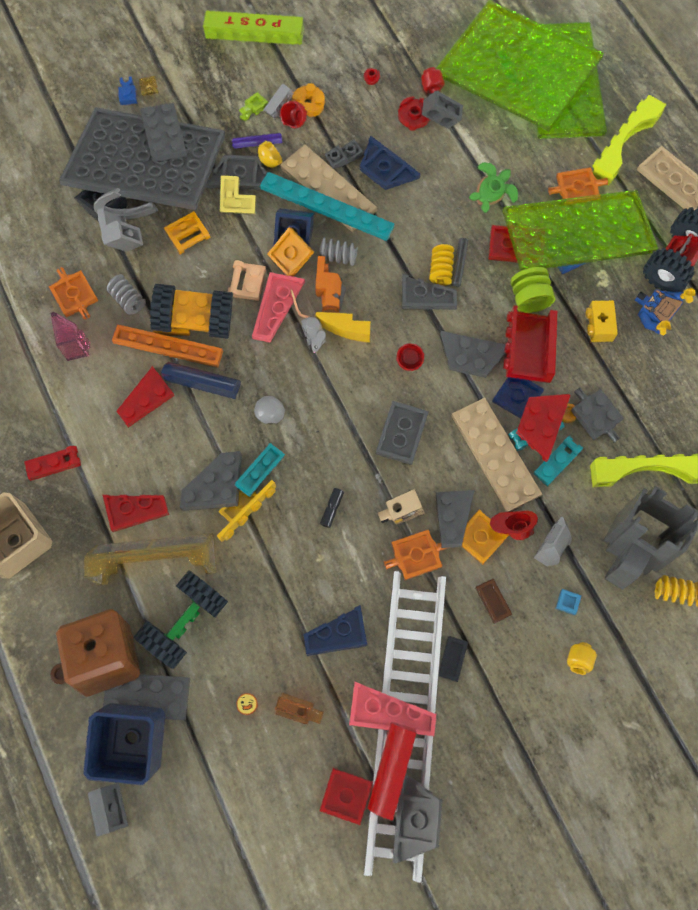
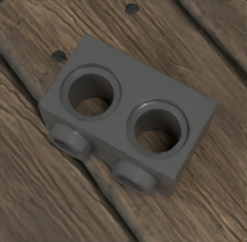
M436 90L424 99L422 115L449 129L461 121L463 105Z

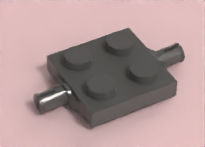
M581 387L575 390L574 393L581 401L571 409V412L591 438L595 440L599 436L607 434L613 443L620 439L613 429L624 418L604 392L600 389L594 394L587 396Z

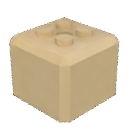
M2 493L0 495V577L10 579L49 550L52 546V540L25 503L11 493ZM14 536H18L19 542L15 546H11L10 540Z

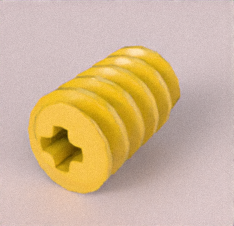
M440 244L432 249L429 279L433 284L448 286L452 283L454 248L451 245Z
M662 575L658 579L655 587V599H659L662 594L664 601H667L669 596H671L672 603H675L677 598H679L681 605L687 600L688 606H692L693 602H695L698 607V582L693 583L691 580L685 582L682 578L677 580V578L673 576L669 578L667 575Z

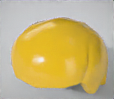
M265 141L258 147V157L266 167L274 168L283 162L279 152L271 142Z

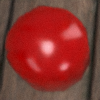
M288 101L281 107L280 118L284 125L298 129L307 120V111L303 104L297 101Z
M407 343L398 349L396 360L403 370L415 371L422 366L424 353L417 344Z

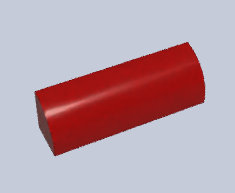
M391 722L368 804V809L371 812L392 821L417 734L416 729Z

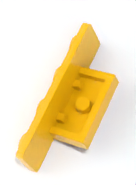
M271 480L258 494L254 492L250 497L239 490L238 506L224 507L218 511L229 522L217 535L221 542L229 540L234 535V530L238 526H243L247 522L248 516L252 512L258 511L262 506V502L275 493V482Z

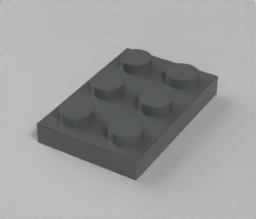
M392 401L376 449V455L412 465L429 411Z

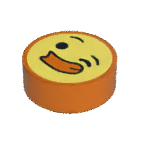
M245 693L238 698L236 706L240 713L250 715L256 711L258 701L254 695Z

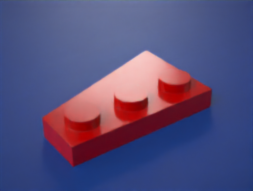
M152 366L116 412L129 428L175 395Z
M102 494L112 532L170 515L164 495L110 496Z

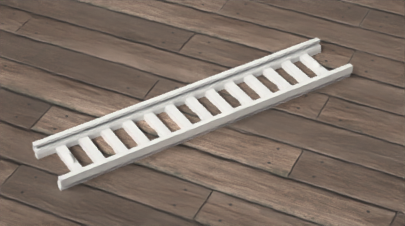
M394 571L382 693L404 702L427 704V711L435 714L446 577H438L437 593L400 589L401 573ZM399 598L436 602L435 613L398 609ZM397 618L434 622L433 633L396 629ZM395 638L432 642V653L394 650ZM393 658L430 662V675L392 670ZM391 679L429 683L428 696L391 692ZM378 729L373 786L388 735L386 730ZM425 735L424 739L415 738L413 745L424 748L423 760L409 759L407 768L422 770L420 784L429 790L433 736ZM371 811L364 870L365 876L372 875L374 856L393 859L394 849L376 847L375 839L376 833L395 835L396 826L378 824V815ZM424 853L407 859V861H414L413 881L421 882Z

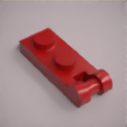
M69 446L64 450L24 461L28 479L32 481L80 466L81 461L77 457V446ZM65 457H70V460L66 462Z

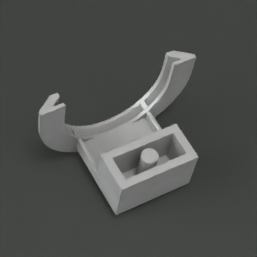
M116 188L105 193L95 201L94 211L98 214V222L104 245L127 252L142 246L143 241L140 228L127 224L126 219L144 217L157 212L158 209L153 202L129 209L106 207L105 204L121 196L118 193L120 189Z

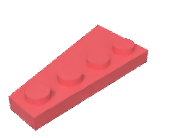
M269 273L252 334L254 340L271 343L294 303L291 290H293L296 299L305 283V279Z
M354 683L349 725L389 730L390 724L393 722L416 729L419 735L434 736L436 714L360 683Z

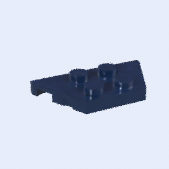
M369 137V143L360 164L361 172L384 190L420 178V173L374 137Z

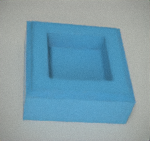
M561 589L555 609L576 615L582 595Z

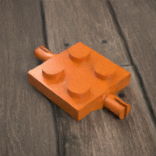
M591 167L557 173L556 176L558 186L549 187L548 192L549 195L559 193L565 206L594 202L600 199L598 186L608 185L607 178L596 179Z
M63 267L60 268L61 271L58 268L57 273L61 279L49 286L63 314L67 318L76 312H80L83 319H87L86 316L89 318L90 314L86 308L98 302V299L83 272L80 270L74 274L67 275Z
M428 529L391 542L395 553L394 558L384 561L386 570L398 566L404 580H408L442 568L439 551L447 548H441V542L436 544Z

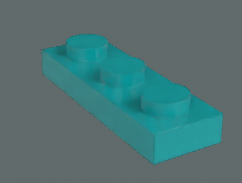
M270 443L235 482L234 486L250 497L280 463L285 454Z

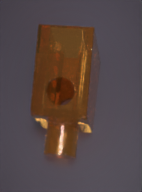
M280 693L273 713L303 724H308L309 721L320 724L324 712L314 709V703ZM298 707L304 708L303 715L297 714Z

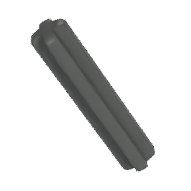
M467 238L459 239L451 283L453 287L461 286L468 247Z

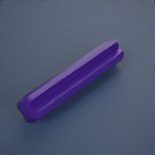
M281 133L238 137L232 139V145L236 149L260 146L265 141L272 144L282 143Z

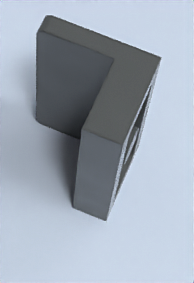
M119 783L88 793L96 836L128 827Z

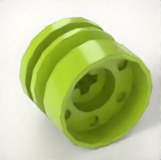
M528 268L518 272L511 278L510 282L513 293L516 295L515 302L519 312L535 313L554 304L556 299L553 288L550 286L551 280L546 268Z

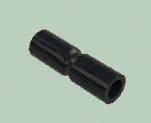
M337 488L333 489L320 525L331 528L344 491Z

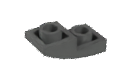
M353 139L340 148L338 145L324 155L334 169L355 161L363 156L364 153L356 140Z

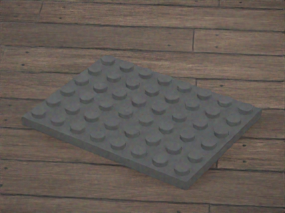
M95 107L59 181L63 186L100 193H107L119 188L120 191L118 193L121 194V197L197 210L224 141L225 130L179 122L187 156L153 162L141 115Z

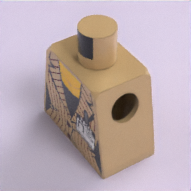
M415 489L387 501L388 509L378 512L382 523L393 520L396 525L425 515Z

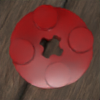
M408 97L399 105V121L411 131L426 126L431 120L422 115L424 98L414 99V97Z

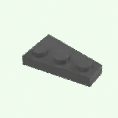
M475 490L436 492L441 548L462 547Z

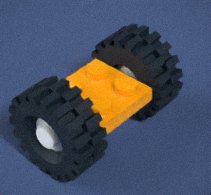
M155 284L150 310L151 330L171 332L172 328L204 331L209 332L210 337L228 339L232 316L233 292L214 290L213 294L176 290L173 285Z

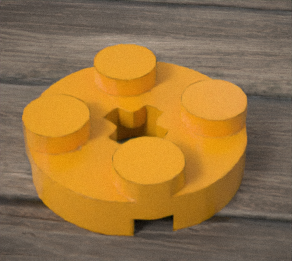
M308 83L306 86H302L293 92L292 101L303 104L308 117H315L323 111L325 96L314 84Z

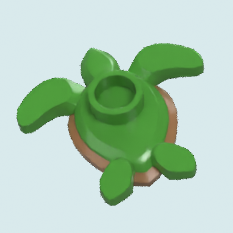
M487 162L479 164L478 169L485 172L488 176L482 178L478 184L477 192L470 194L469 199L472 201L477 200V203L482 205L483 213L488 212L490 205L501 201L505 193L508 194L511 202L515 203L518 199L517 188L512 184H505L511 176V170L505 169L497 176L496 168L493 164Z

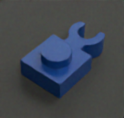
M129 76L128 82H124L123 78L120 77L122 86L118 87L120 104H136L137 93L132 77Z

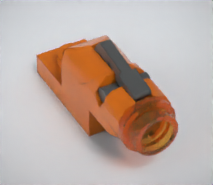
M318 256L316 297H321L322 312L340 313L346 287L342 285L339 274L329 273V263H326L325 256Z

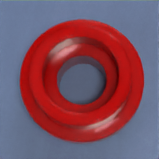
M370 68L364 72L363 78L367 84L375 85L380 79V73L378 70Z

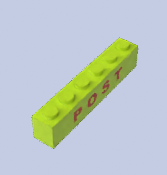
M206 11L203 28L206 39L302 45L304 22L303 17Z

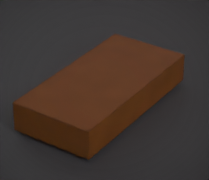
M494 578L475 587L494 624L513 615Z

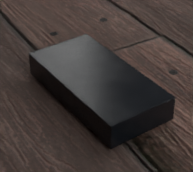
M448 636L438 677L458 682L468 645L467 641Z

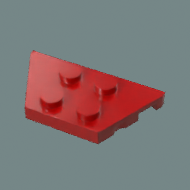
M570 394L529 397L516 434L522 440H525L532 450L535 449L545 462L549 460L571 396Z

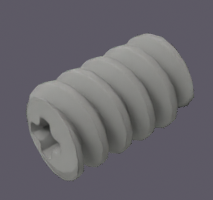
M324 237L320 245L319 256H325V261L329 257L330 262H333L336 258V263L338 264L343 260L344 265L350 261V265L354 266L358 246L355 249L354 243H351L347 247L346 241L340 246V240L333 244V239L326 243V237Z
M116 275L109 281L107 285L108 293L111 294L113 299L120 304L127 314H135L143 309L146 302L145 299H142L141 294H137V290L133 289V285L129 284L124 275Z

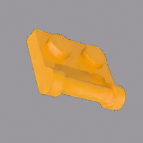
M194 211L164 227L166 234L180 255L185 252L184 250L200 241L211 238L209 232ZM200 230V234L180 244L179 241Z

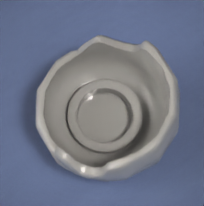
M264 396L256 402L254 413L256 418L264 424H277L284 417L285 409L282 402L274 396Z

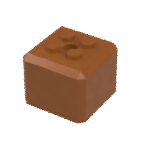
M109 609L60 626L56 632L65 683L81 695L89 697L134 681L139 677L141 672L131 628L117 611ZM91 641H96L95 648L87 651V644Z

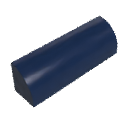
M167 362L161 371L163 378L167 382L236 399L241 385V381L238 379L172 362Z

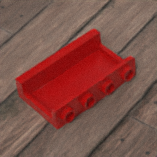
M513 305L512 310L508 311L506 321L509 322V327L507 326L505 335L508 338V342H506L504 353H507V358H505L503 369H506V377L551 383L556 369L558 311L550 310L548 316L517 312V305Z

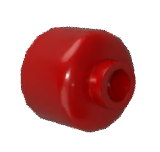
M435 67L426 69L421 76L422 86L426 93L432 94L436 90L441 92L445 85L442 72Z

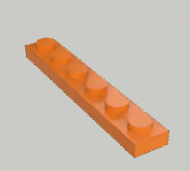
M117 324L112 338L113 344L217 368L223 354L222 348Z

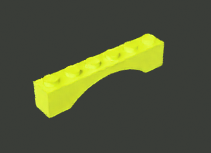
M648 95L645 100L639 102L636 108L637 111H633L627 120L628 123H623L619 130V135H614L610 142V147L606 146L601 154L602 157L600 159L597 158L592 165V168H594L593 175L596 179L607 178L608 186L611 184L623 164L621 157L623 144L635 133L653 127L661 117L667 104L651 95Z
M698 453L691 456L676 454L672 457L656 455L653 458H646L645 455L635 456L634 458L618 456L615 459L598 457L590 465L592 486L612 487L625 476L641 471H661L674 475L688 484H698Z

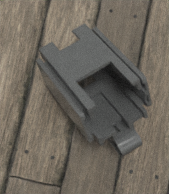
M654 486L648 493V489L643 488L618 513L603 540L606 543L609 542L605 551H609L617 556L614 564L608 570L605 579L623 590L637 580L642 572L645 575L652 570L657 573L685 553L698 530V519L695 520L698 516L697 509L688 504L681 509L663 499L667 492L657 486ZM640 510L669 526L658 536L662 538L658 544L660 546L658 549L640 539L648 530V528L639 524L641 517L638 516L635 520L632 519Z

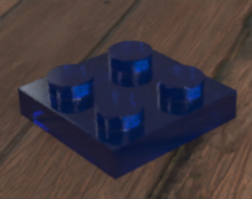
M507 377L492 402L521 419L529 397L541 396L545 389L530 380Z

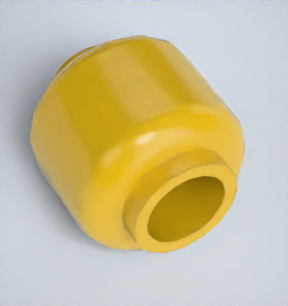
M580 642L571 646L567 664L572 672L585 675L593 670L597 654L590 644Z

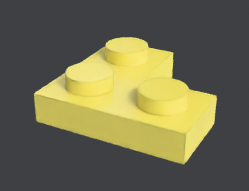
M221 176L220 212L255 214L256 196L239 195L238 176Z

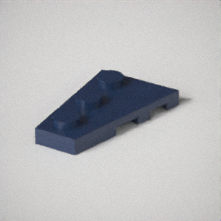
M361 605L346 614L338 616L335 620L327 624L324 623L305 633L306 655L312 656L367 646Z

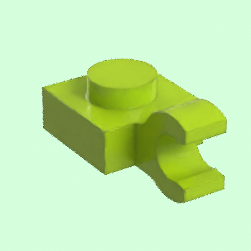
M256 92L245 100V106L240 108L239 112L242 114L240 118L245 122L252 113L257 116L264 110L268 101Z

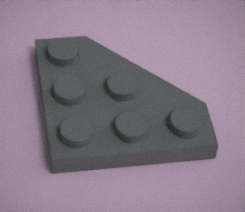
M241 452L221 453L182 490L180 509L182 511L238 506L239 489L234 485L241 475Z

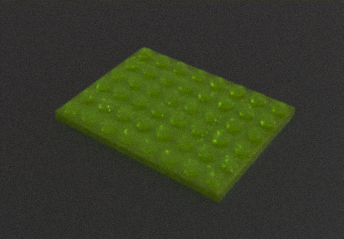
M488 0L436 69L442 72L444 80L550 131L602 60L604 53Z

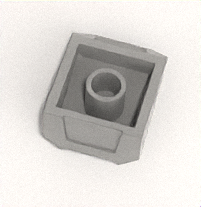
M560 517L552 526L534 556V559L545 566L559 564L560 557L567 545H570L572 541L571 533L564 517Z

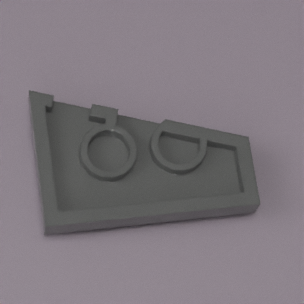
M402 273V309H457V290L439 284L426 283L423 279H413L408 277L409 275Z

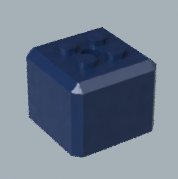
M109 703L89 717L83 771L85 777L88 780L144 785L161 767L166 716L162 708ZM128 732H134L137 735L135 743L128 740Z

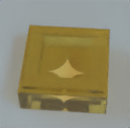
M155 76L139 79L142 96L159 93Z

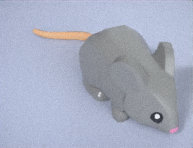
M291 290L295 309L300 317L305 318L301 323L304 335L307 337L308 346L311 344L312 351L315 353L326 342V333L322 330L321 322L317 318L309 317L299 311L293 290Z

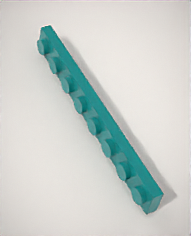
M270 172L266 174L260 185L261 190L385 241H388L395 227V223Z

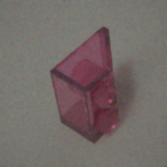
M51 312L56 346L67 361L89 356L88 349H91L89 339L85 338L83 330H80L70 320L55 312Z

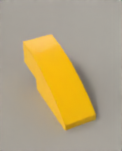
M316 312V318L321 322L322 327L329 332L346 339L370 343L371 321L353 320V314Z

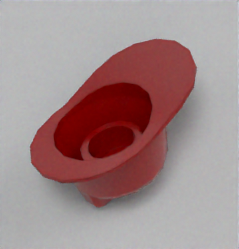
M529 510L501 512L491 518L490 526L497 533L508 534L515 540H524L534 534V527L538 522V517Z

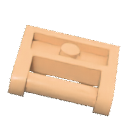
M239 260L234 261V273L231 286L227 292H233V297L259 301L266 267L243 263ZM241 271H246L242 290H238Z

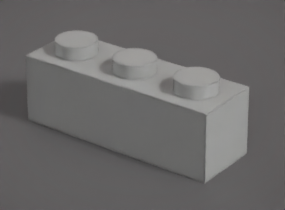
M282 84L264 108L265 112L274 119L278 117L283 104L292 98L294 94L292 90L285 84Z

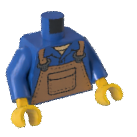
M688 288L684 292H671L657 289L650 297L640 292L635 301L643 306L638 316L644 328L655 331L657 334L665 335L666 329L671 330L669 321L684 303L683 300L685 299L687 303L693 302V296H696L695 290Z

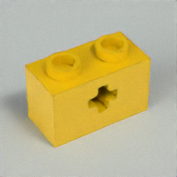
M592 301L590 306L586 308V319H589L587 334L590 335L591 342H613L618 334L614 301Z

